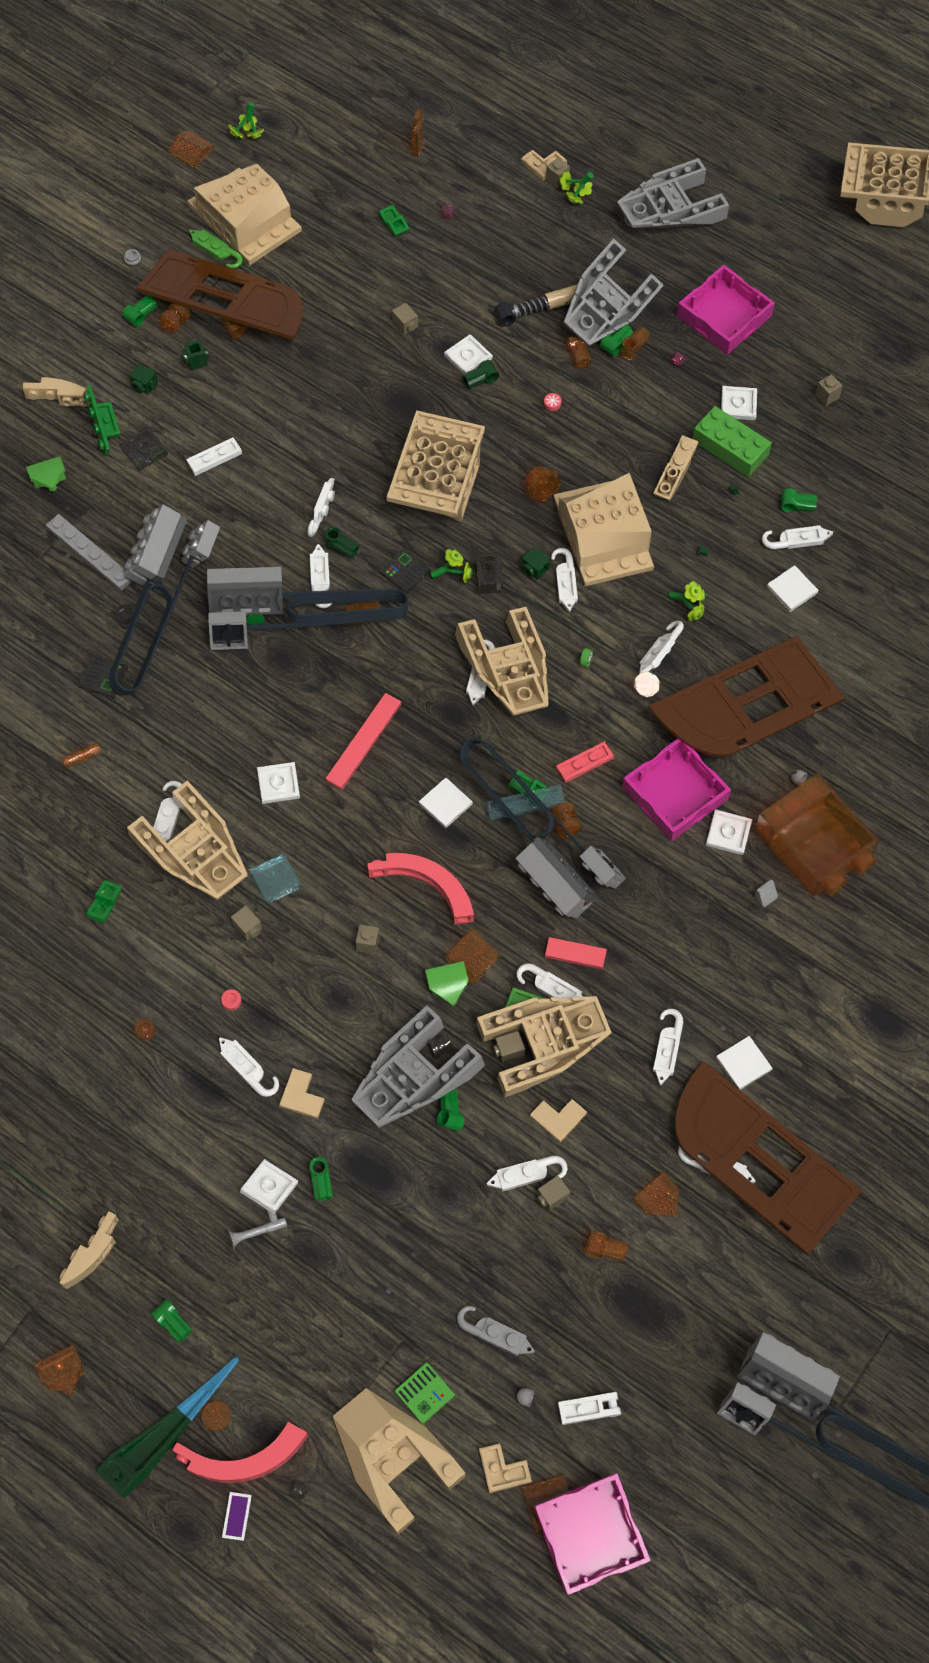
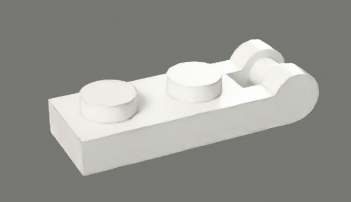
M617 1392L558 1402L562 1425L621 1415V1410L617 1406L616 1401L618 1400ZM602 1402H608L609 1409L604 1410Z

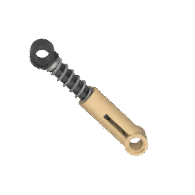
M578 284L545 293L540 299L536 298L534 301H525L524 304L512 305L508 302H502L495 307L494 311L502 326H509L515 322L516 317H521L522 314L526 315L528 312L532 314V311L537 312L539 309L543 311V308H547L549 311L571 304Z

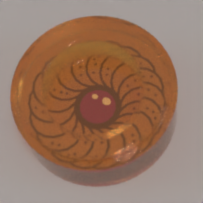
M143 1019L137 1022L134 1031L140 1040L146 1041L154 1036L155 1027L150 1020Z

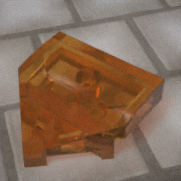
M665 1172L659 1174L632 1198L647 1215L678 1216V1194L680 1190H678V1187Z
M74 1344L34 1364L42 1384L48 1390L62 1391L71 1396L75 1392L74 1387L79 1377L84 1373L82 1361Z

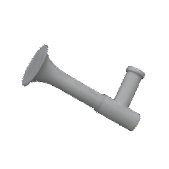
M267 1210L270 1219L269 1223L239 1233L231 1232L228 1229L233 1250H235V1246L245 1239L287 1227L285 1218L278 1219L276 1213L273 1214Z

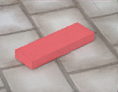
M604 741L556 765V770L564 783H567L614 759V755Z
M549 937L545 958L603 970L607 949Z

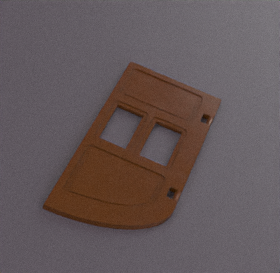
M172 249L167 250L136 287L138 292L291 340L297 335L302 323L303 304L298 293L291 287L211 261L198 259ZM208 275H212L244 286L238 294L203 284V281ZM197 290L232 302L226 310H222L190 300V298Z
M795 636L649 705L648 708L656 719L684 744L710 756L726 757L799 723L819 711L844 701L845 698L799 637ZM757 666L769 682L734 697L723 681ZM776 691L787 707L753 723L742 707ZM816 704L819 705V707H817V708H815V709H812V707H811V706H814V705H816ZM744 740L745 743L739 746L736 744L737 742Z
M705 1061L693 1073L682 1092L675 1114V1134L679 1146L692 1160L699 1163L704 1170L772 1227L779 1230L785 1235L784 1237L808 1256L862 1190ZM767 1128L771 1129L805 1157L793 1173L755 1143ZM745 1152H748L784 1182L771 1198L733 1167ZM701 1154L709 1162L705 1163L698 1155ZM781 1221V1222H782L783 1224H785L790 1230L787 1231L786 1229H784V1228L779 1224V1222Z

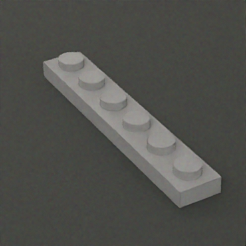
M60 514L46 524V528L120 591L133 581L124 576L126 570Z

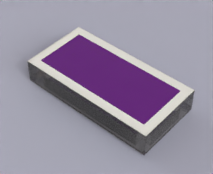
M230 1492L222 1535L223 1539L245 1541L252 1495Z

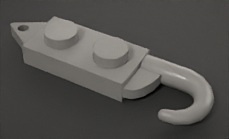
M465 1306L458 1312L457 1322L463 1330L479 1337V1339L517 1357L520 1354L535 1353L526 1339V1335L489 1317L479 1320L476 1326L466 1322L464 1314L467 1311H475V1307Z

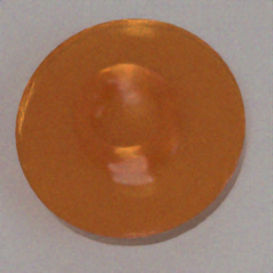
M641 673L635 680V690L642 697H651L659 689V680L652 673Z
M213 1401L205 1406L202 1412V1421L209 1430L220 1431L228 1426L231 1420V1412L225 1403Z

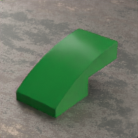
M394 205L379 211L378 215L395 237L410 230L402 215H399Z
M517 770L515 773L543 803L551 789L539 780H532ZM512 777L506 787L536 803Z
M104 880L95 894L94 902L86 913L87 918L105 924L117 902L122 887Z

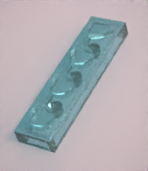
M561 784L532 791L547 808L565 805ZM527 792L500 798L515 816L542 810ZM495 800L487 801L491 821L509 818L508 814Z

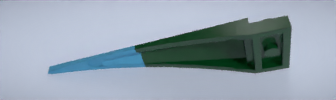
M237 1357L233 1358L179 1406L133 1440L110 1454L96 1472L125 1499L139 1482L143 1483L235 1367L239 1359Z

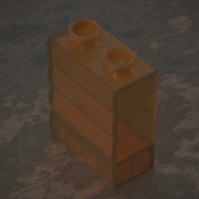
M819 773L759 814L755 827L756 832L814 897L823 890H826L830 896L837 893L848 882L844 875L853 869L859 874H863L877 861L873 853L879 839Z

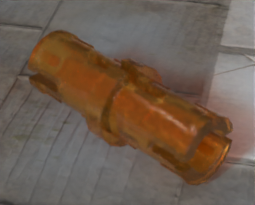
M95 742L82 749L78 748L72 754L62 757L65 767L69 768L77 763L86 762V759L100 754L101 750L98 743Z

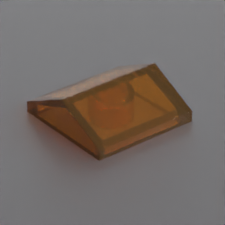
M188 130L177 134L168 152L195 167L214 148V144Z

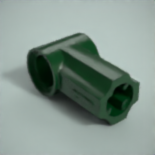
M490 360L481 362L478 368L462 375L464 384L469 389L484 382L493 383L499 377L498 371Z
M337 527L326 529V547L331 550L336 549L350 559L354 558L360 545L341 534L340 529Z

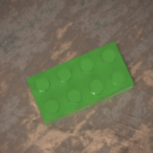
M716 406L694 428L692 438L698 441V445L747 477H750L769 456L772 442Z

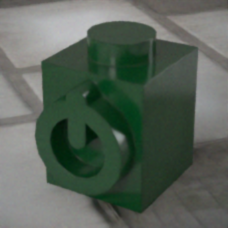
M201 339L185 343V350L181 351L185 365H189L191 370L207 366L206 358H209L207 348L203 347Z
M140 363L129 374L130 385L138 393L144 392L148 395L158 385L156 372L152 368H147Z
M534 547L523 554L520 567L529 578L534 577L538 580L550 569V559L547 558L543 551H539Z

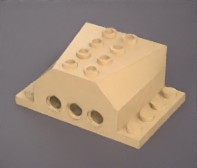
M848 143L840 197L857 198L856 211L870 224L905 227L923 217L925 205H929V150Z
M258 164L249 165L242 170L238 168L226 176L195 187V196L187 201L188 206L233 250L240 253L249 265L302 231L301 226L291 217L290 205L279 184Z
M416 410L387 495V501L444 514L458 522H462L480 466V444L485 432V426Z
M630 473L613 481L554 494L553 499L584 586L654 569L649 554L652 531Z

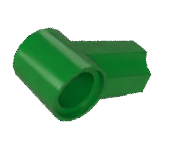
M146 295L134 306L131 304L126 306L122 316L133 326L139 327L144 322L145 316L157 308V303L152 296Z
M626 324L612 335L607 334L602 339L600 347L615 357L621 351L622 346L633 337L634 332Z
M791 488L784 489L781 492V509L784 512H794L796 509L816 510V494L797 493L795 489Z
M453 1089L440 1097L441 1111L438 1114L437 1122L439 1126L457 1132L462 1129L465 1119L459 1113L457 1090Z
M316 1157L310 1162L315 1201H324L333 1198L329 1167L324 1158ZM318 1164L325 1166V1169L320 1173L314 1171V1167Z
M166 1299L150 1314L162 1328L165 1327L169 1334L180 1343L189 1336L192 1329L179 1316V1312L170 1301Z

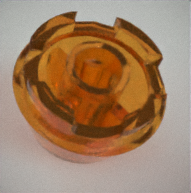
M536 466L527 473L525 478L529 495L540 502L548 501L547 498L553 493L557 494L560 489L561 482L558 479V474L551 468Z

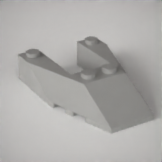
M699 158L653 174L650 180L646 183L644 181L635 191L629 192L617 201L619 208L632 228H669L714 224L727 219L729 204L722 193L693 204L685 194V190L704 184L706 168Z
M614 238L581 275L563 322L588 346L601 340L607 334L610 335L626 324L633 322L663 287V284L652 274L644 280L631 297L606 274L626 251Z
M428 1006L424 1007L382 1046V1051L377 1060H374L366 1079H363L352 1098V1102L379 1128L439 1099L470 1080L485 1066L482 1056L468 1043L439 1070L418 1052L444 1028L441 1018Z

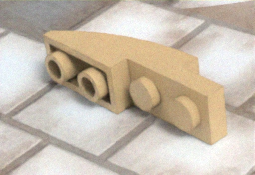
M46 377L41 378V383H23L26 399H56L60 405L89 406L83 397V392L86 388L75 383Z
M682 435L653 495L668 501L671 500L689 468L691 459L698 446V441Z
M108 1211L107 1215L101 1218L96 1235L93 1234L89 1239L88 1248L80 1245L78 1250L75 1249L70 1257L71 1263L68 1268H64L59 1277V1280H61L59 1283L63 1288L68 1289L86 1278L109 1254L116 1243L114 1238L110 1236L119 1221L115 1214Z

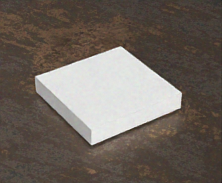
M468 335L444 352V356L463 374L478 368L481 362L492 360L493 357L472 335Z
M722 386L721 410L735 419L756 420L757 388Z
M793 566L767 584V588L789 612L818 593V589L796 566Z
M295 762L257 767L262 804L300 798Z
M445 778L419 801V805L446 829L472 806L473 802Z
M715 810L706 846L743 855L752 819Z
M750 1036L716 1056L719 1064L739 1090L773 1069Z
M264 1159L243 1185L240 1193L275 1214L296 1187L298 1180Z

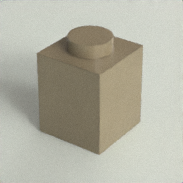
M557 157L546 167V181L557 189L560 188L562 173L569 172L570 166Z
M404 303L392 310V322L405 335L418 327V315L407 303Z
M831 374L818 382L815 395L827 406L839 399L843 386Z
M244 906L231 916L232 925L246 940L255 938L260 934L262 930L261 921L247 906Z
M359 925L356 939L357 951L376 954L380 937L378 927Z
M519 1031L495 1038L493 1050L495 1056L500 1057L501 1063L524 1056L525 1048Z
M556 1176L538 1189L537 1200L543 1208L546 1206L550 1211L569 1198L570 1191L561 1178Z

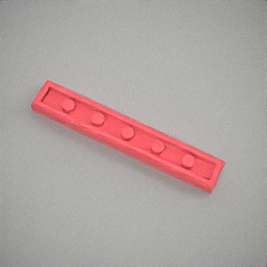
M387 693L384 694L326 777V782L340 790L344 788L401 706L400 700Z

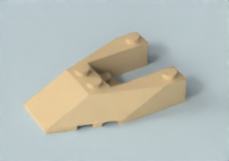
M527 607L510 610L508 613L506 624L515 644L487 650L475 619L458 623L455 636L461 651L477 674L513 716L548 707L546 652Z
M186 781L172 793L174 802L193 821L191 825L167 843L148 821L141 816L127 827L128 834L139 848L165 871L218 900L248 875L225 821L196 789Z
M597 996L551 997L550 999L532 998L477 1017L476 1022L483 1042L523 1028L535 1057L533 1061L499 1072L498 1082L504 1097L522 1092L562 1073L612 1033Z
M367 1388L333 1415L356 1483L397 1535L414 1522L415 1518L388 1484L421 1457L448 1491L465 1477L463 1469L422 1423Z

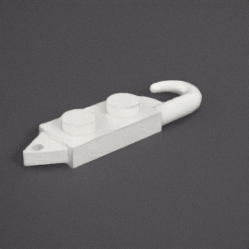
M820 525L789 529L782 532L779 542H769L767 536L772 534L770 530L763 534L762 542L769 549H791L822 545L825 540L833 535V532L821 528Z
M170 781L164 785L163 791H166L171 786L178 788L182 784L177 781ZM166 798L161 802L153 827L166 842H169L172 838L181 810L173 798Z

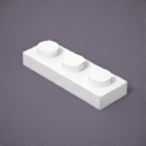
M231 438L186 459L193 474L197 476L241 455L242 450L235 439Z

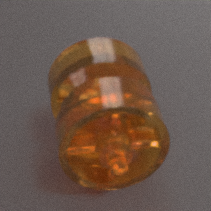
M172 303L169 306V310H165L158 317V320L163 329L173 334L180 328V324H184L191 317V314L186 306Z
M560 802L551 809L552 814L572 836L581 831L582 828L579 818L576 817L577 812L574 803ZM556 823L557 835L562 838L569 837Z

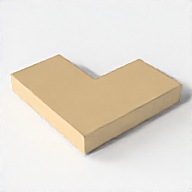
M531 150L521 158V163L544 181L546 179L547 165L557 157L566 164L567 160L557 151L543 159L534 150Z
M293 1068L279 1106L318 1119L325 1099L306 1093L312 1079V1074Z
M572 1099L558 1113L543 1100L530 1114V1118L561 1143L587 1115V1111Z
M500 1443L479 1448L489 1493L532 1483L527 1460L505 1465Z

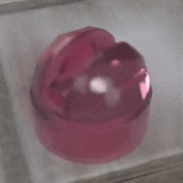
M451 205L442 206V217L444 219L448 217L449 220L453 218L454 207Z
M677 351L672 355V362L675 365H682L687 357Z

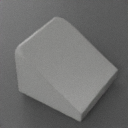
M769 880L758 888L755 894V899L762 907H766L778 897L773 880Z

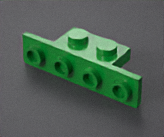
M87 385L83 392V397L89 405V417L93 418V430L99 438L98 447L100 451H103V455L107 456L110 450L107 439L119 437V427L111 402L96 404L92 387Z

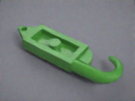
M204 229L201 231L189 230L193 244L218 260L226 259L229 256L237 259L235 264H226L227 267L234 269L242 264L243 258L241 254L230 248L225 242Z

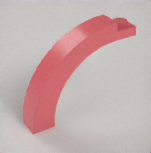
M406 853L386 854V861L374 860L368 863L369 878L404 875L420 879L434 887L444 897L452 912L454 924L474 922L472 905L466 891L459 881L439 864L427 858Z
M288 1422L281 1434L267 1448L251 1457L236 1461L212 1460L189 1450L179 1443H176L173 1452L177 1455L175 1458L187 1465L189 1461L190 1464L187 1470L200 1478L221 1483L245 1482L265 1476L285 1464L303 1445L308 1434Z

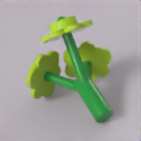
M249 102L246 115L242 114L239 116L240 122L237 128L230 124L228 125L232 136L243 138V135L239 132L241 127H243L244 131L253 130V132L247 133V137L251 136L252 139H257L261 136L264 129L256 130L255 124L257 119L252 116L254 103Z
M570 172L562 173L560 178L562 190L569 191L571 183L576 185L574 187L575 194L566 192L571 203L577 204L579 202L582 204L583 201L578 197V194L581 197L591 194L592 183L589 181L593 178V174L589 172L582 179H571Z
M447 549L445 551V559L448 562L446 565L432 571V577L436 578L446 572L463 574V581L467 583V580L471 579L473 574L469 562H466L464 571L449 569L450 566L460 567L464 564L462 563L463 557L459 552Z
M690 582L689 585L685 586V593L671 591L669 593L670 599L682 600L692 610L687 615L689 621L693 619L698 620L702 617L705 606L701 604V601L705 600L706 594L701 589L700 584L697 586L696 582ZM687 599H690L692 603L696 602V600L699 601V606L693 607Z

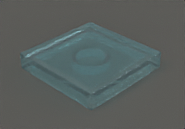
M285 853L250 869V873L267 904L302 888Z

